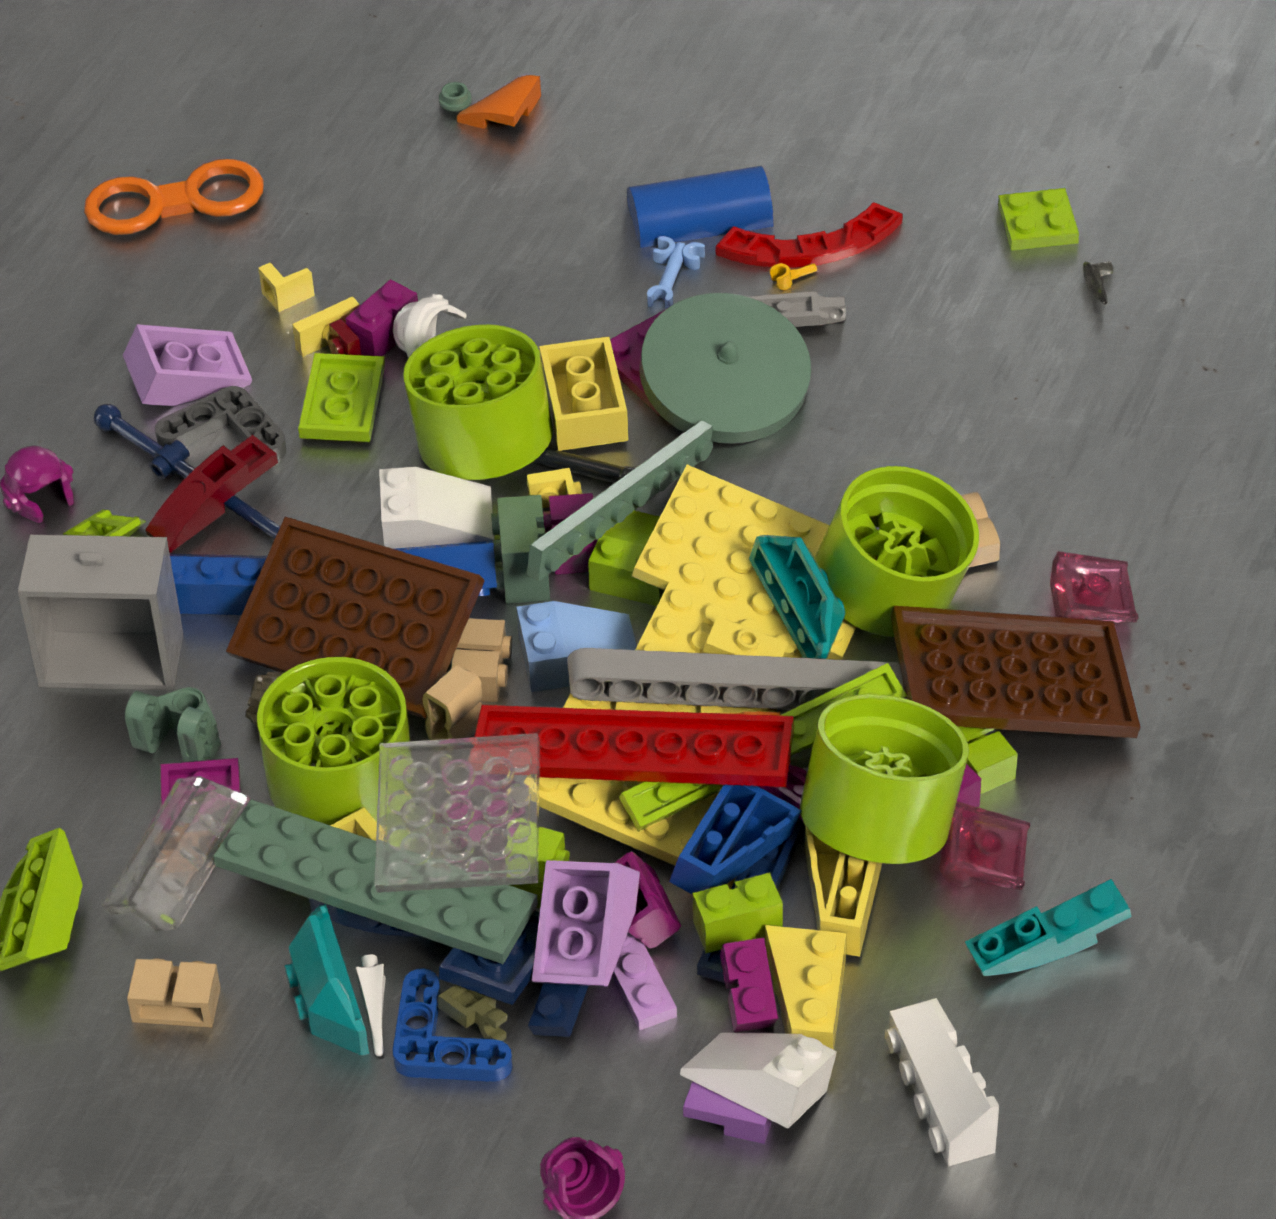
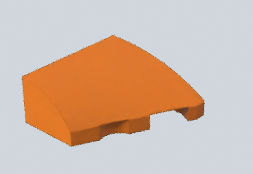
M525 75L516 78L489 96L459 112L457 122L485 129L490 121L515 127L522 115L529 116L541 97L540 76Z

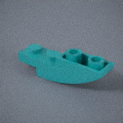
M1110 879L1043 913L1036 906L965 941V944L983 976L1008 974L1039 967L1098 943L1096 934L1132 917L1128 904L1113 880Z

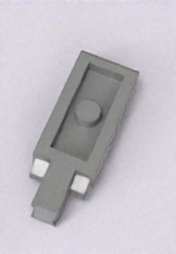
M817 291L750 296V298L761 301L780 312L795 327L825 325L846 321L844 296L826 298L825 296H818Z

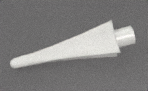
M368 954L361 958L362 967L355 968L358 975L357 982L370 1024L374 1054L377 1057H381L384 1053L382 1020L386 977L383 975L384 964L378 965L377 956Z

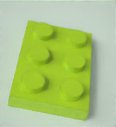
M315 353L298 427L299 438L370 442L385 371L384 356Z

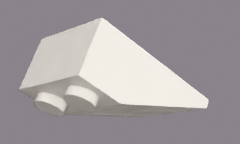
M419 467L379 469L381 520L385 547L394 549L494 540L491 521V486Z
M720 1033L681 1068L680 1075L789 1128L827 1092L837 1051L823 1045L817 1039L806 1037L802 1034Z

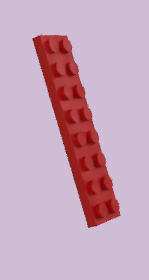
M482 705L469 768L471 775L786 787L795 727L794 717Z

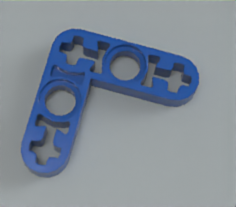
M425 968L409 972L405 976L402 985L393 1044L394 1066L398 1073L413 1078L496 1082L507 1078L512 1071L513 1065L511 1049L505 1042L496 1039L435 1036L439 1011V978L436 973ZM421 985L427 986L424 989V1002L417 1001L416 991L419 990ZM414 1016H422L428 1020L424 1027L418 1029L408 1027L406 1022ZM410 1052H417L414 1060H406ZM430 1052H434L435 1062H429L431 1060ZM449 1052H458L464 1056L463 1060L456 1065H449L442 1061V1057ZM472 1054L477 1056L475 1057V1065L471 1062ZM491 1057H499L496 1065L488 1064L491 1061Z

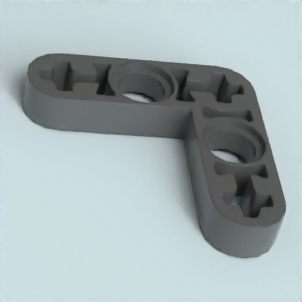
M229 386L163 417L155 425L156 440L162 446L165 444L170 445L175 440H178L186 447L229 426L242 442L251 435H254L262 442L263 437H265L267 441L265 445L277 453L278 460L286 454L285 436L281 429L250 394L238 386ZM235 405H240L239 411L237 410V407ZM199 415L211 416V419L205 422L194 420ZM250 420L260 422L258 426L253 428L243 426L245 422Z

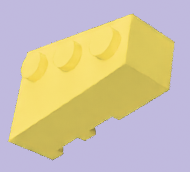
M765 925V947L768 964L773 978L775 995H777L785 1034H802L806 1037L817 1039L823 1045L834 1050L846 962V933Z

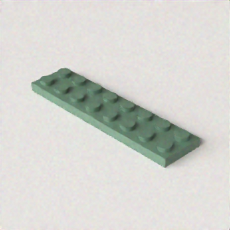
M250 799L213 856L216 867L504 964L538 905L536 894Z

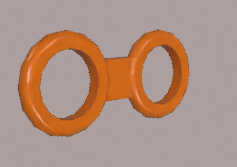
M217 159L204 163L192 171L186 181L158 186L146 179L134 176L117 177L104 181L91 191L85 200L84 213L92 226L101 232L113 235H127L143 231L154 224L160 215L161 218L192 213L195 212L194 209L202 214L214 217L233 216L247 211L258 202L263 194L264 180L255 167L247 162L236 159ZM220 174L238 175L246 179L250 184L243 195L230 201L217 202L208 200L200 195L198 191L203 182L210 177ZM120 192L140 193L150 201L149 206L143 213L130 219L116 220L108 218L99 211V206L103 200Z

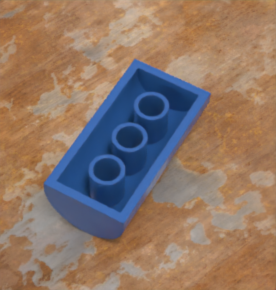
M762 166L627 188V205L640 248L657 246L658 237L660 236L669 237L674 242H682L725 235L733 226L747 231L774 227L771 193L767 176Z

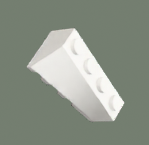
M937 998L890 1011L889 1029H885L886 1043L891 1053L897 1052L901 1061L899 1062V1069L904 1084L906 1086L912 1085L915 1092L914 1104L920 1119L926 1118L929 1123V1137L936 1153L942 1152L948 1167L995 1153L999 1104L994 1096L986 1097L984 1091L986 1082L980 1072L972 1073L970 1054L965 1046L956 1047V1031Z

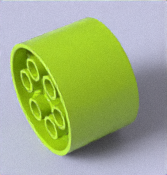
M500 325L464 326L446 331L429 339L419 346L407 360L403 376L418 449L422 460L432 470L465 480L496 478L529 465L548 447L553 435V424L540 352L535 342L526 334Z
M879 467L861 474L848 486L821 542L815 560L818 566L826 572L829 585L835 596L843 602L845 608L844 619L867 632L894 637L890 617L894 605L948 609L976 555L979 545L978 524L971 508L963 497L941 479L924 471L909 467Z
M319 658L289 669L279 676L265 691L258 707L257 725L267 788L276 808L332 825L363 807L378 823L392 814L402 804L410 791L413 780L407 708L400 686L386 671L374 664L355 658Z
M865 694L837 700L826 707L819 717L800 801L803 822L819 840L837 851L858 859L877 863L903 864L929 858L943 848L948 838L969 754L967 740L961 730L947 717L932 708L908 699L888 695Z

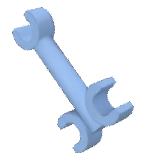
M658 237V249H653V261L659 264L667 263L659 285L651 287L647 292L648 307H652L654 301L658 299L665 300V309L673 305V291L671 289L682 262L689 269H700V257H705L704 244L699 242H691L687 245L682 242L675 244L673 239L669 237Z

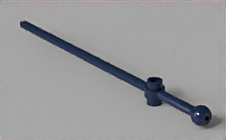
M103 404L95 410L93 419L100 430H114L155 458L149 463V466L160 479H165L169 474L174 475L175 473L185 479L195 469L185 462L190 453L180 441L175 440L170 445H160L123 420L121 412L115 405ZM235 495L223 503L231 511L275 540L280 525Z

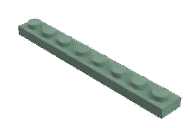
M701 420L530 544L526 575L540 581L552 571L558 570L561 564L572 556L578 555L584 547L595 539L601 538L611 527L624 521L634 510L643 507L657 493L663 492L682 475L686 465L694 467L699 462L705 461L713 448V443L711 442L713 426Z

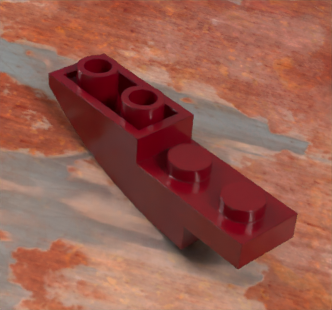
M251 435L231 451L224 445L197 466L171 493L145 529L146 534L149 537H167L169 553L173 552L225 513L224 502L278 463L277 453L254 435Z

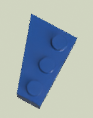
M723 785L679 855L669 882L690 894L728 884L792 835L802 810L758 786Z

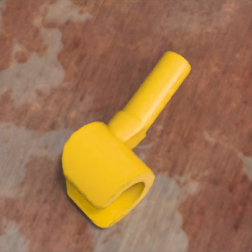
M776 264L770 269L771 280L776 281L777 287L785 291L791 288L792 280L816 272L817 267L815 264H810L790 270L786 264Z

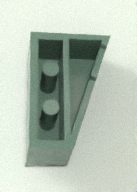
M541 495L497 498L498 513H491L493 535H500V540H493L495 562H502L503 567L495 568L497 590L505 589L506 604L550 601L549 574L540 581L526 575L530 544L545 534Z

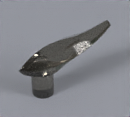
M1085 261L1083 272L1088 289L1101 303L1106 305L1108 303L1107 295L1103 286L1104 280L1101 276L1112 274L1113 265L1111 261L1095 264Z

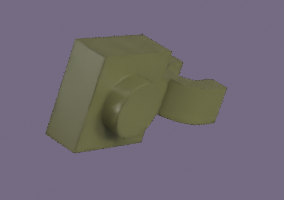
M454 985L438 995V1008L463 1027L467 1028L476 1023L485 1039L500 1041L506 1039L507 1033L499 1026L507 1021V1014L496 1008V999L458 985Z

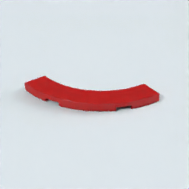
M873 202L858 216L844 223L841 229L827 234L825 231L797 235V239L789 240L775 239V235L755 233L733 226L715 246V252L717 256L731 261L761 267H772L780 263L786 264L789 268H801L810 264H815L816 266L854 256L878 244L898 228L902 223L903 214Z

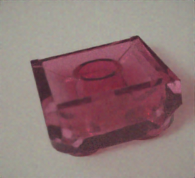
M1058 551L1052 562L1050 579L1056 617L1136 623L1139 616L1135 610L1127 571L1128 562Z
M957 801L948 838L941 851L940 871L942 876L950 884L962 888L969 887L975 882L1022 890L1025 886L1023 876L1027 833L1030 823Z

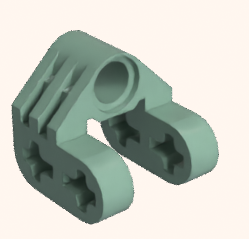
M186 687L158 697L140 691H135L131 695L125 710V722L133 748L154 753L169 729H173L175 734H177L183 762L213 759L221 746L216 720L204 694L200 690Z

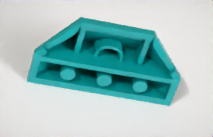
M756 536L749 560L802 657L827 659L845 617V608L841 599L836 597L832 591L826 572L818 566L801 537Z
M326 904L320 905L308 916L289 946L291 963L284 965L290 989L297 987L299 995L294 996L299 1020L307 1019L312 1035L358 1055L369 1054L366 1028Z

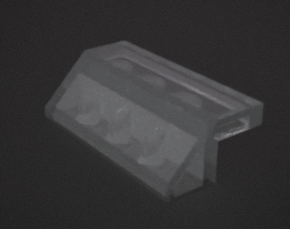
M201 776L177 779L101 906L112 915L135 913L156 932L178 930L215 868L214 854L251 798Z

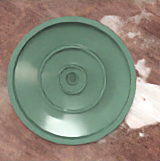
M731 293L696 295L681 300L667 308L650 326L643 342L640 358L641 383L648 400L655 410L670 424L683 432H686L701 420L712 425L711 442L735 444L756 441L770 436L785 427L801 409L811 377L809 351L796 327L771 306L750 297Z

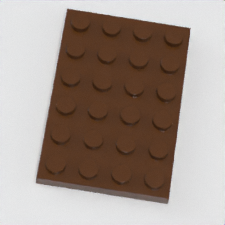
M285 516L226 652L231 657L283 673L299 664L326 657H348L369 662L386 671L398 683L405 697L407 713L426 719L427 714L423 706V695L445 675L485 580L480 575Z
M893 606L890 617L904 690L907 694L906 699L934 709L959 727L1137 738L1141 726L1114 621Z

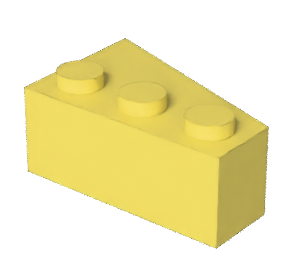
M805 825V855L817 930L846 933V955L860 957L882 863L858 859L837 851L819 840Z

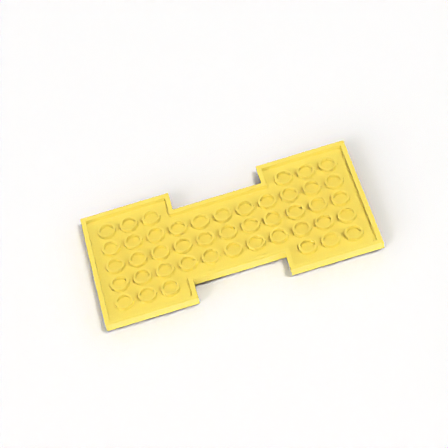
M686 465L632 573V577L665 590L635 650L703 653L715 618L720 616L788 642L783 657L801 658L800 651L754 570L749 557L756 536L774 535L801 537L815 559L829 525L690 465ZM843 619L827 659H843L857 628L856 626ZM571 693L563 708L693 713L777 712V709L590 701L577 699ZM527 777L519 798L675 866L679 855L719 792L640 831H637L619 796L622 792L644 781ZM734 878L732 881L728 883V887L730 890L736 878Z

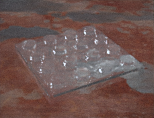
M538 733L380 743L375 888L377 893L538 883L540 740Z

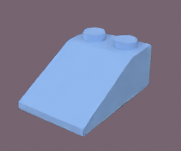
M557 601L516 607L518 635L531 692L570 686L567 658L574 650L580 648L635 650L637 647L629 614Z

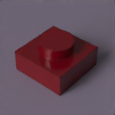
M342 319L330 323L331 339L328 341L331 353L361 355L359 338Z

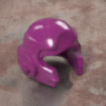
M32 445L19 449L9 458L5 465V475L0 482L4 498L3 505L13 513H18L29 520L41 523L43 521L42 510L38 504L30 501L24 493L36 492L56 481L60 483L61 489L65 493L68 506H72L74 504L73 492L70 483L73 481L72 474L74 473L72 467L47 448Z
M570 1137L544 1154L540 1163V1177L545 1188L543 1190L544 1206L549 1211L553 1210L563 1219H599L604 1216L618 1202L624 1188L625 1169L622 1163L623 1156L621 1152L616 1148L612 1149L608 1145L602 1148L591 1139L586 1141L580 1137Z

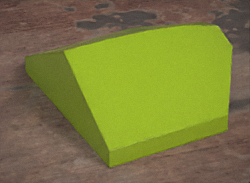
M102 509L64 532L63 535L130 537L146 521L138 516L112 515L110 510Z

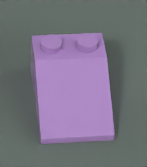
M137 324L123 353L124 360L142 404L177 406L205 398L229 386L245 387L252 382L251 375L232 332Z
M546 860L532 982L608 987L635 915L639 871L619 863Z

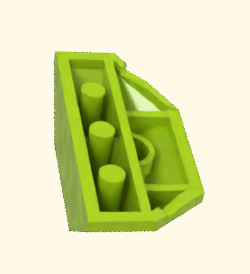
M60 827L29 840L25 848L28 852L17 863L3 890L0 900L1 971L67 949L83 884L65 831Z

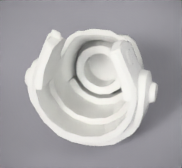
M432 294L431 297H424L419 301L407 304L397 313L393 325L394 339L398 347L407 352L408 357H410L419 346L435 337L437 314L440 311L461 319L466 318V313L449 305L448 300L444 299L441 294Z

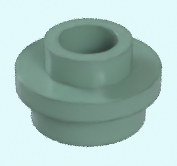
M450 82L444 85L439 94L440 106L451 112L462 111L472 102L470 91L465 84L460 82Z

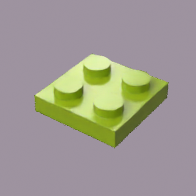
M1065 188L998 195V207L1011 251L1079 243V231Z

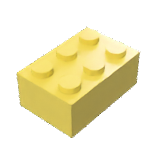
M610 337L539 346L557 450L562 451L628 441L627 407Z

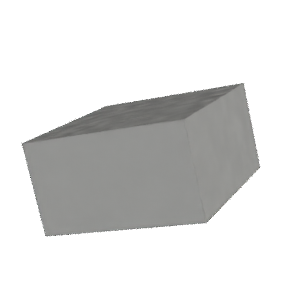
M30 534L18 587V596L38 686L47 688L174 690L184 633L167 537Z

